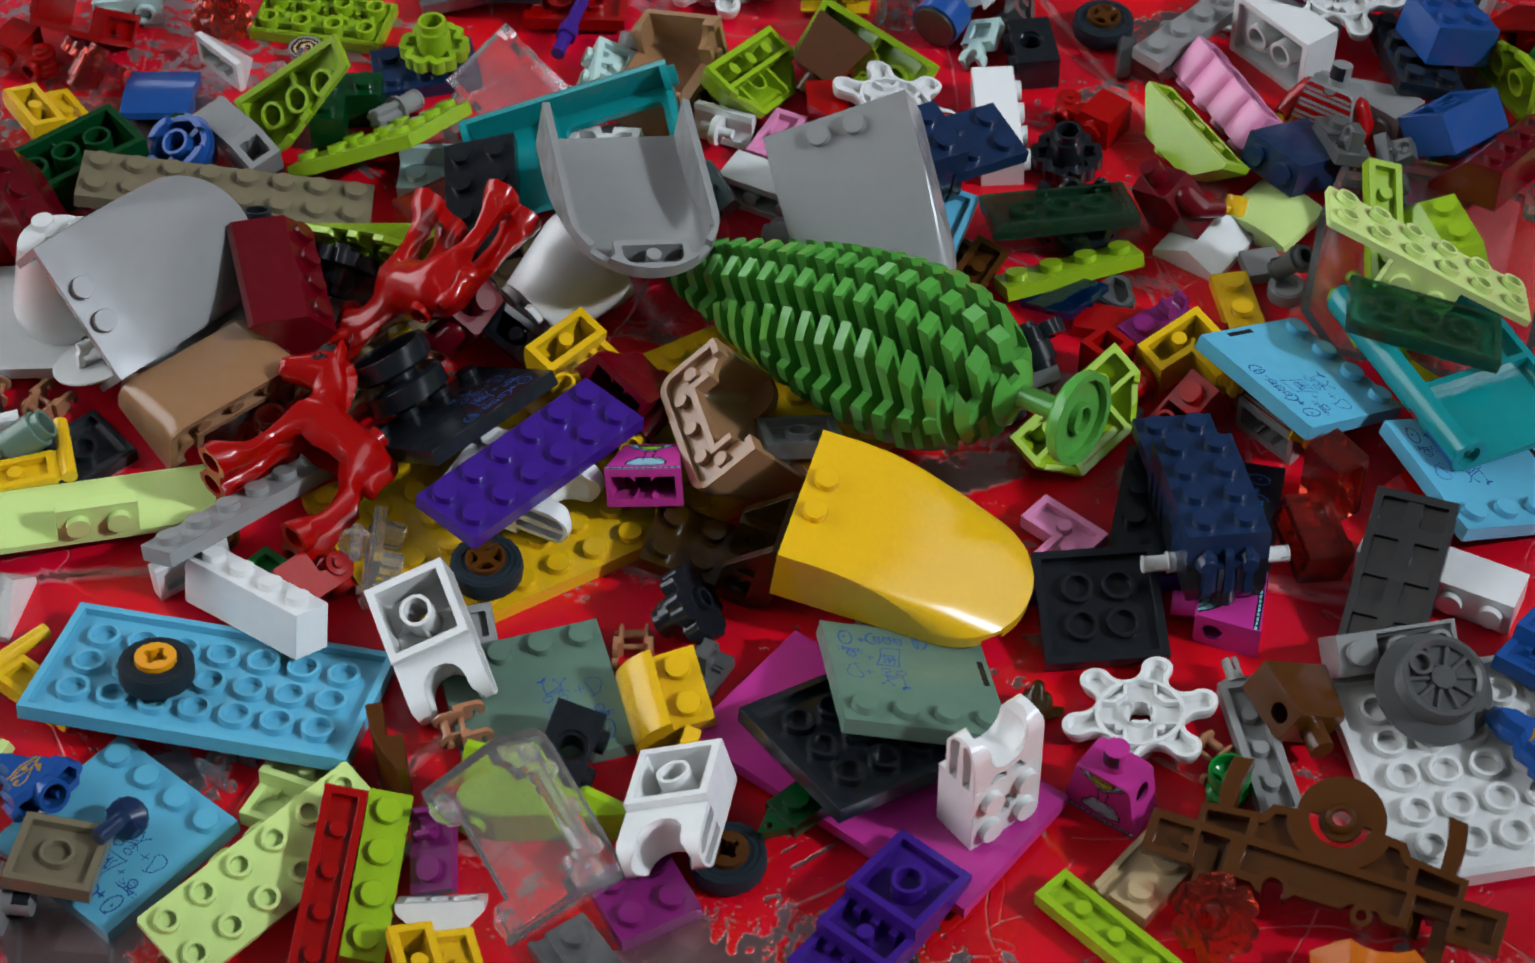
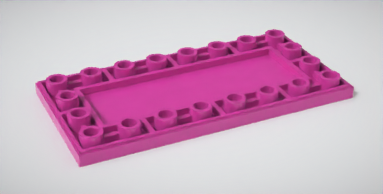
M795 630L713 709L717 725L702 729L699 741L722 738L735 772L772 796L777 795L796 780L738 722L739 707L826 674L819 644ZM1040 779L1038 807L1029 818L1023 821L1017 820L1003 829L995 840L989 843L983 842L971 851L936 817L938 782L839 824L829 814L819 821L817 825L869 858L876 854L901 829H904L972 875V881L951 908V911L965 918L1068 805V796Z

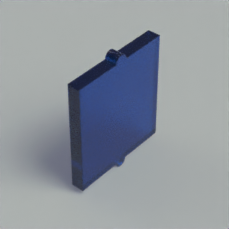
M1082 279L1050 292L1020 299L1019 302L1020 307L1072 320L1087 307H1093V303L1109 291L1108 284Z

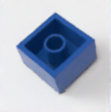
M1406 0L1395 27L1422 61L1429 65L1485 68L1500 34V30L1490 20V16L1483 12L1475 4L1474 0Z
M1496 87L1449 92L1398 117L1403 137H1411L1416 144L1418 157H1426L1427 161L1437 160L1444 156H1448L1449 160L1464 157L1470 153V147L1474 145L1480 146L1494 138L1496 134L1509 128Z

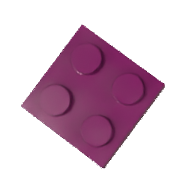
M670 854L657 861L650 874L644 877L627 879L619 861L583 876L585 890L622 952L703 917L701 904Z

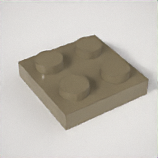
M27 811L1 873V888L90 904L114 836L103 845H99L91 836V831L100 825L99 823Z

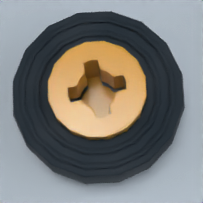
M154 637L134 642L124 649L118 658L120 685L126 693L138 699L153 701L177 696L188 689L195 678L194 655L186 644L177 639Z

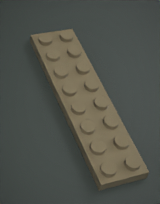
M84 150L74 192V206L100 209L152 180L166 176L182 175L199 178L216 185L229 194L242 209L248 206H267L272 209L273 216L286 215L296 222L300 221L303 223H371L375 185L330 180L322 177L297 176L288 173L255 171L249 168L239 169L214 164L181 162L174 159L148 158L141 155L132 156L108 153L106 151Z

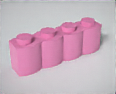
M1200 35L1172 66V69L1178 76L1175 79L1177 84L1188 93L1192 92L1195 96L1192 102L1200 110L1212 116L1209 120L1211 125L1222 134H1227L1230 138L1227 144L1239 155H1242L1250 130L1282 123L1279 117L1266 105L1261 96L1248 84L1243 75L1230 63L1225 54L1214 43Z

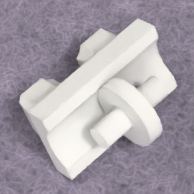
M702 100L694 102V120L699 138L706 139L710 145L718 146L723 144L746 151L747 146L754 137L757 121L756 115L727 108L714 102L710 103Z

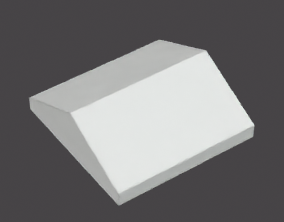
M1225 215L1221 218H1215L1198 239L1169 232L1153 249L1152 255L1209 281L1210 274L1227 273L1238 261L1239 251L1248 250L1254 244V239L1231 216Z

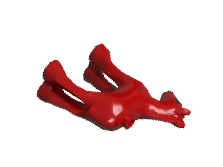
M489 179L486 182L483 191L482 209L474 228L470 232L466 223L460 217L454 216L445 206L446 202L440 195L427 187L416 188L410 202L413 216L411 226L402 243L379 268L373 297L363 307L356 301L343 302L335 322L337 333L325 344L328 346L336 344L337 346L341 340H344L347 347L346 360L352 362L364 346L397 324L409 320H416L425 324L429 320L451 317L463 310L484 282L496 272L503 261L528 239L534 237L541 229V219L531 209L520 204L519 195L513 187L499 179ZM500 221L498 233L489 247L472 262L475 252ZM435 226L432 248L424 260H419V254Z
M341 340L333 351L320 350L281 359L278 374L283 381L304 387L313 392L308 398L297 401L288 408L283 416L267 430L245 442L211 440L199 447L198 450L206 467L205 470L200 472L201 479L207 489L218 499L229 496L248 482L257 479L277 462L296 453H302L312 464L337 475L338 491L329 506L316 515L294 518L281 523L280 526L284 539L281 548L285 559L288 560L304 550L316 566L320 558L332 552L343 533L360 518L359 506L363 497L369 501L376 500L379 492L390 484L398 473L396 461L385 449L388 446V441L382 431L377 427L366 430L347 413L355 397L354 393L358 384V376L354 365L346 360L347 347L344 340Z

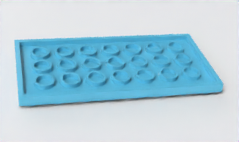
M80 602L18 700L16 711L17 718L331 771L344 761L351 765L369 727L365 705L381 702L395 670L389 661L386 651L327 642V647L294 660L233 626ZM166 637L177 639L186 644L194 655L195 678L190 687L181 694L165 700L149 701L135 698L126 693L120 685L118 678V658L124 649L134 642L146 638Z

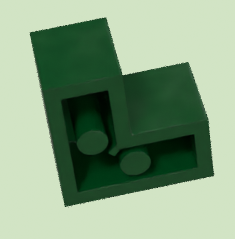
M383 72L346 73L308 123L312 149L318 148V151L321 152L326 150L327 146L344 141L343 138L350 135V128L371 127L370 120L367 118L368 112L383 105L386 100Z

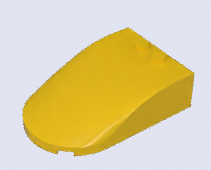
M823 430L777 554L769 593L930 644L965 648L979 646L983 640L999 634L1003 636L1017 625L1023 617L1032 595L1034 573L1030 556L1018 536L1007 525L961 492L923 468L892 452L863 441Z

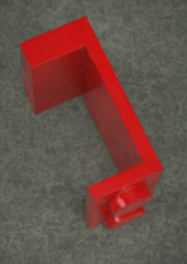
M77 0L31 1L28 24L97 43L134 49L141 18L140 15L94 6L90 29H85L72 25Z

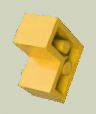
M1198 306L1137 344L1135 366L1137 368L1145 366L1153 372L1157 380L1155 392L1158 395L1181 381L1192 368L1218 388L1223 395L1227 388L1217 384L1223 371L1194 348L1200 335L1221 331Z

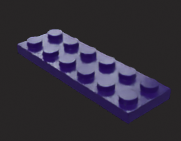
M585 378L416 495V507L475 550L643 430L644 417L588 378Z

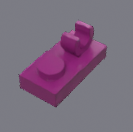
M1177 289L1171 297L1167 299L1161 298L1157 305L1117 325V330L1135 342L1134 352L1136 353L1137 344L1191 310L1188 307L1189 298Z
M453 803L412 808L410 894L424 896L458 893V806Z

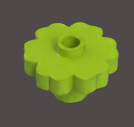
M427 12L422 14L418 18L417 24L413 26V32H408L401 36L399 43L400 57L405 60L407 69L414 70L418 74H425L429 71L434 75L453 72L457 69V63H464L468 60L470 53L469 38L464 36L462 27L448 22L441 13Z

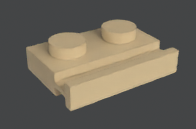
M1147 829L1140 834L1092 886V890L1142 929L1191 880L1194 872L1192 868L1143 854L1141 847Z

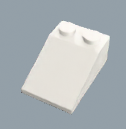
M1235 0L1229 48L1278 85L1289 91L1303 78L1313 77L1316 72L1322 70H1331L1339 29L1313 11L1275 0Z

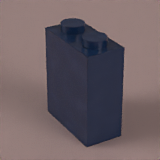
M1308 118L1250 130L1240 158L1250 170L1290 198L1327 189L1328 186L1344 185L1347 183L1353 168L1352 166L1334 164L1312 129L1314 122Z

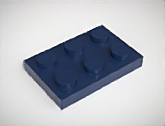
M467 36L470 42L468 60L464 63H457L455 71L446 72L442 75H434L431 71L425 74H418L414 70L407 69L405 60L400 57L399 47H385L369 51L372 71L383 72L386 99L390 96H400L411 89L420 91L424 98L482 89L471 36Z

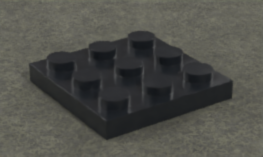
M1154 544L1031 552L1030 559L1034 573L1033 588L1045 671L1142 665L1146 659L1154 656L1164 657L1170 661L1171 651L1158 571L1142 573L1140 568L1141 555H1155Z

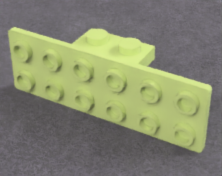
M1328 186L1325 191L1326 225L1389 258L1372 282L1374 291L1439 324L1460 295L1524 327L1530 324L1531 315L1526 287L1518 277L1510 273L1503 275L1492 269L1485 260L1476 256L1470 258L1459 252L1452 243L1446 240L1437 241L1427 236L1419 226L1413 223L1404 224L1394 219L1384 208L1380 206L1371 207L1361 202L1349 190H1338Z
M204 464L0 492V555L158 533L161 530L175 527L186 521V517L192 513L202 512L215 505L217 499L207 489L201 479L200 472L206 469Z
M348 762L340 763L264 822L262 820L256 822L244 833L239 841L231 847H224L210 858L206 866L137 917L138 927L170 963H226L300 905L325 783L370 790L368 784Z

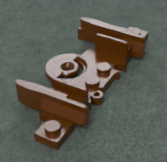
M1239 756L1233 758L1225 773L1219 791L1218 804L1203 801L1198 820L1156 807L1153 809L1141 852L1194 869L1190 886L1194 892L1199 893L1200 901L1208 903L1209 900L1217 895L1221 882L1234 885L1239 891H1244L1245 885L1251 886L1256 896L1261 895V888L1264 884L1276 882L1283 889V893L1280 896L1281 904L1294 899L1337 913L1351 908L1349 922L1358 931L1367 930L1372 924V917L1374 915L1377 916L1383 927L1390 929V937L1396 938L1398 935L1416 941L1421 922L1425 920V925L1432 927L1423 958L1427 963H1440L1445 946L1494 961L1497 960L1509 913L1464 900L1469 880L1459 877L1467 846V823L1449 816L1447 846L1441 868L1439 869L1410 857L1407 843L1386 835L1387 813L1381 798L1369 785L1355 778L1336 776L1315 783L1304 793L1297 808L1273 804L1264 813L1239 809L1238 805L1243 786L1255 767V759ZM1336 812H1346L1350 816V822L1345 826L1335 824L1333 816ZM1310 813L1319 815L1318 822L1321 832L1327 839L1335 843L1351 842L1361 834L1363 829L1371 832L1364 841L1353 847H1332L1322 842L1313 832L1310 824ZM1362 914L1366 919L1359 921L1356 916Z

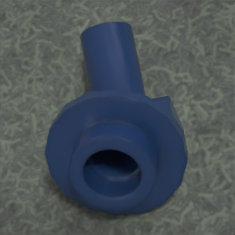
M120 797L113 801L105 810L107 813L106 821L91 831V836L99 845H103L113 836L124 840L135 839L142 835L148 827V809L136 797Z

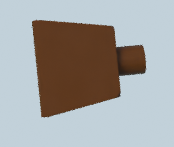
M820 10L795 54L794 60L797 66L805 73L795 84L794 88L806 97L805 81L833 80L838 76L854 79L866 68L868 62L876 58L873 47L827 13Z
M1265 660L1242 686L1244 692L1277 740L1280 742L1304 743L1312 758L1326 756L1334 749V743L1330 738V734L1344 721L1345 716L1326 665Z

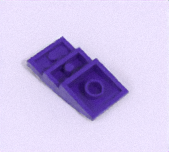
M901 829L846 881L845 893L816 920V931L786 959V963H909L972 881V875L904 829Z

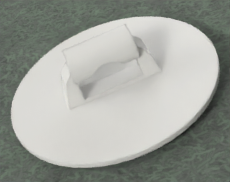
M90 338L76 343L74 347L63 353L55 362L52 370L54 378L59 383L67 386L94 385L105 382L114 376Z

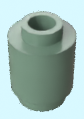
M37 410L34 413H25L0 431V455L2 458L9 459L33 454L52 444V438L57 435V428L53 420L44 411Z

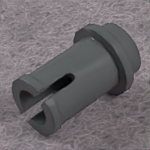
M1295 244L1289 248L1288 252L1271 258L1267 264V269L1274 280L1281 281L1297 272H1308L1315 262V255L1309 246Z

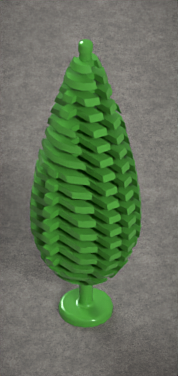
M729 238L716 239L711 252L700 264L684 273L665 277V280L673 287L676 294L682 300L688 302L694 310L697 309L704 319L709 323L714 319L720 334L730 344L735 345L739 352L752 359L761 369L768 371L779 383L789 386L791 392L802 399L812 401L813 406L821 411L833 413L834 418L843 424H854L855 430L865 435L875 434L877 440L884 443H896L897 448L922 451H938L941 449L953 451L959 448L958 441L960 439L964 442V446L974 444L980 438L985 442L1004 431V426L1013 423L1017 414L1022 409V411L1027 410L1048 419L1045 436L1046 448L1051 458L1066 466H1073L1079 464L1092 452L1101 438L1108 421L1111 407V386L1106 376L1093 370L1078 372L1063 385L1057 396L1032 387L1034 381L1032 352L1021 327L1018 326L1017 321L1006 304L995 301L993 294L984 286L970 283V278L967 274L956 269L948 270V266L938 262H927V258L907 255L900 251L870 246L864 247L853 243L840 244L835 241H824V244H821L815 240L805 239L806 244L796 238H787L789 243L784 245L779 239H772L764 243L763 238H754L749 242L746 241V238H736L729 241Z

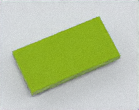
M263 0L248 29L249 37L253 40L290 44L294 39L302 36H312L323 41L330 35L337 34L344 51L369 54L371 50L383 48L399 14L398 5L386 3L382 0Z

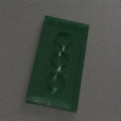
M1121 181L979 196V208L994 241L1140 227V214Z
M1351 275L1347 284L1345 332L1486 372L1498 373L1502 365L1501 315L1359 275Z

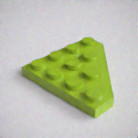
M454 98L446 99L434 104L432 108L419 112L418 116L410 118L408 114L394 118L389 121L390 124L373 129L374 132L365 135L364 131L348 135L343 138L344 141L331 144L324 151L319 152L318 148L307 150L297 155L299 161L287 167L290 175L306 177L413 148L471 115L473 112L469 100L455 103Z

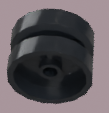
M416 329L401 334L374 348L353 363L358 376L357 388L371 389L365 402L376 419L386 418L413 406L438 390L449 378L440 360L434 358L425 359L432 346L423 330Z

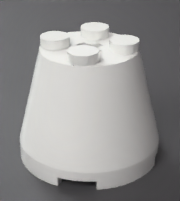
M48 212L34 215L31 218V224L21 232L17 240L16 262L32 248L83 219L84 216L52 215ZM37 259L21 269L15 264L13 308L16 319L28 331L29 337L45 344L66 346L75 345L83 340L82 337L88 336Z
M556 213L546 221L500 291L514 305L513 308L546 332L579 307H582L589 315L596 319L624 304L635 293V288L629 276L609 270L584 254L575 244Z

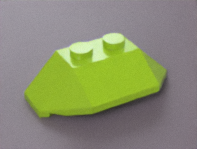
M769 25L706 66L702 72L700 84L708 91L709 96L722 106L756 115V118L762 119L795 94V71L792 64L794 49Z
M1148 81L1145 86V136L1155 146L1153 150L1158 156L1168 160L1174 168L1186 171L1194 180L1206 183L1244 176L1249 172L1250 168L1233 153L1180 97L1173 87Z
M1455 193L1410 204L1403 208L1404 224L1413 223L1419 226L1427 236L1437 241L1446 240L1452 243L1464 255L1470 258L1474 256L1479 257L1489 264L1484 241Z
M1115 342L1082 370H1093L1107 377L1111 386V407L1108 421L1094 449L1084 460L1073 466H1066L1053 460L1046 448L1045 429L1048 419L1033 413L1007 438L1033 469L1081 478L1131 433L1132 419H1136L1138 384L1140 383L1141 371Z

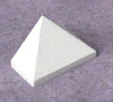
M201 31L195 33L200 61L240 92L245 90L253 58Z
M0 572V642L9 643L37 584L36 577Z
M488 893L399 896L394 904L395 914L406 924L432 921L434 931L469 927L485 910L488 904Z

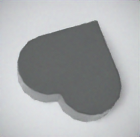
M1122 36L1118 41L1115 56V77L1127 79L1130 76L1133 62L1132 50L1136 42L1134 37Z
M1122 275L1109 276L1089 293V302L1135 309L1132 282Z

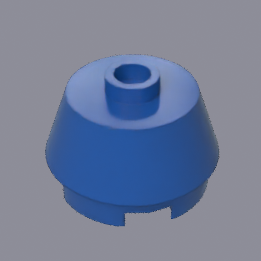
M184 112V115L171 119L165 116L154 125L148 135V139L151 141L150 155H147L148 158L174 159L181 162L217 164L218 147L212 129L199 116Z

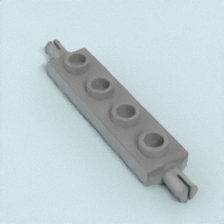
M1232 656L1231 661L1230 657H1226L1221 661L1226 679L1217 684L1216 695L1218 696L1232 743L1235 746L1236 754L1245 758L1255 759V767L1252 770V778L1249 785V792L1256 812L1264 813L1273 804L1297 808L1301 796L1282 742L1273 736L1242 688L1251 676L1243 675L1237 657Z

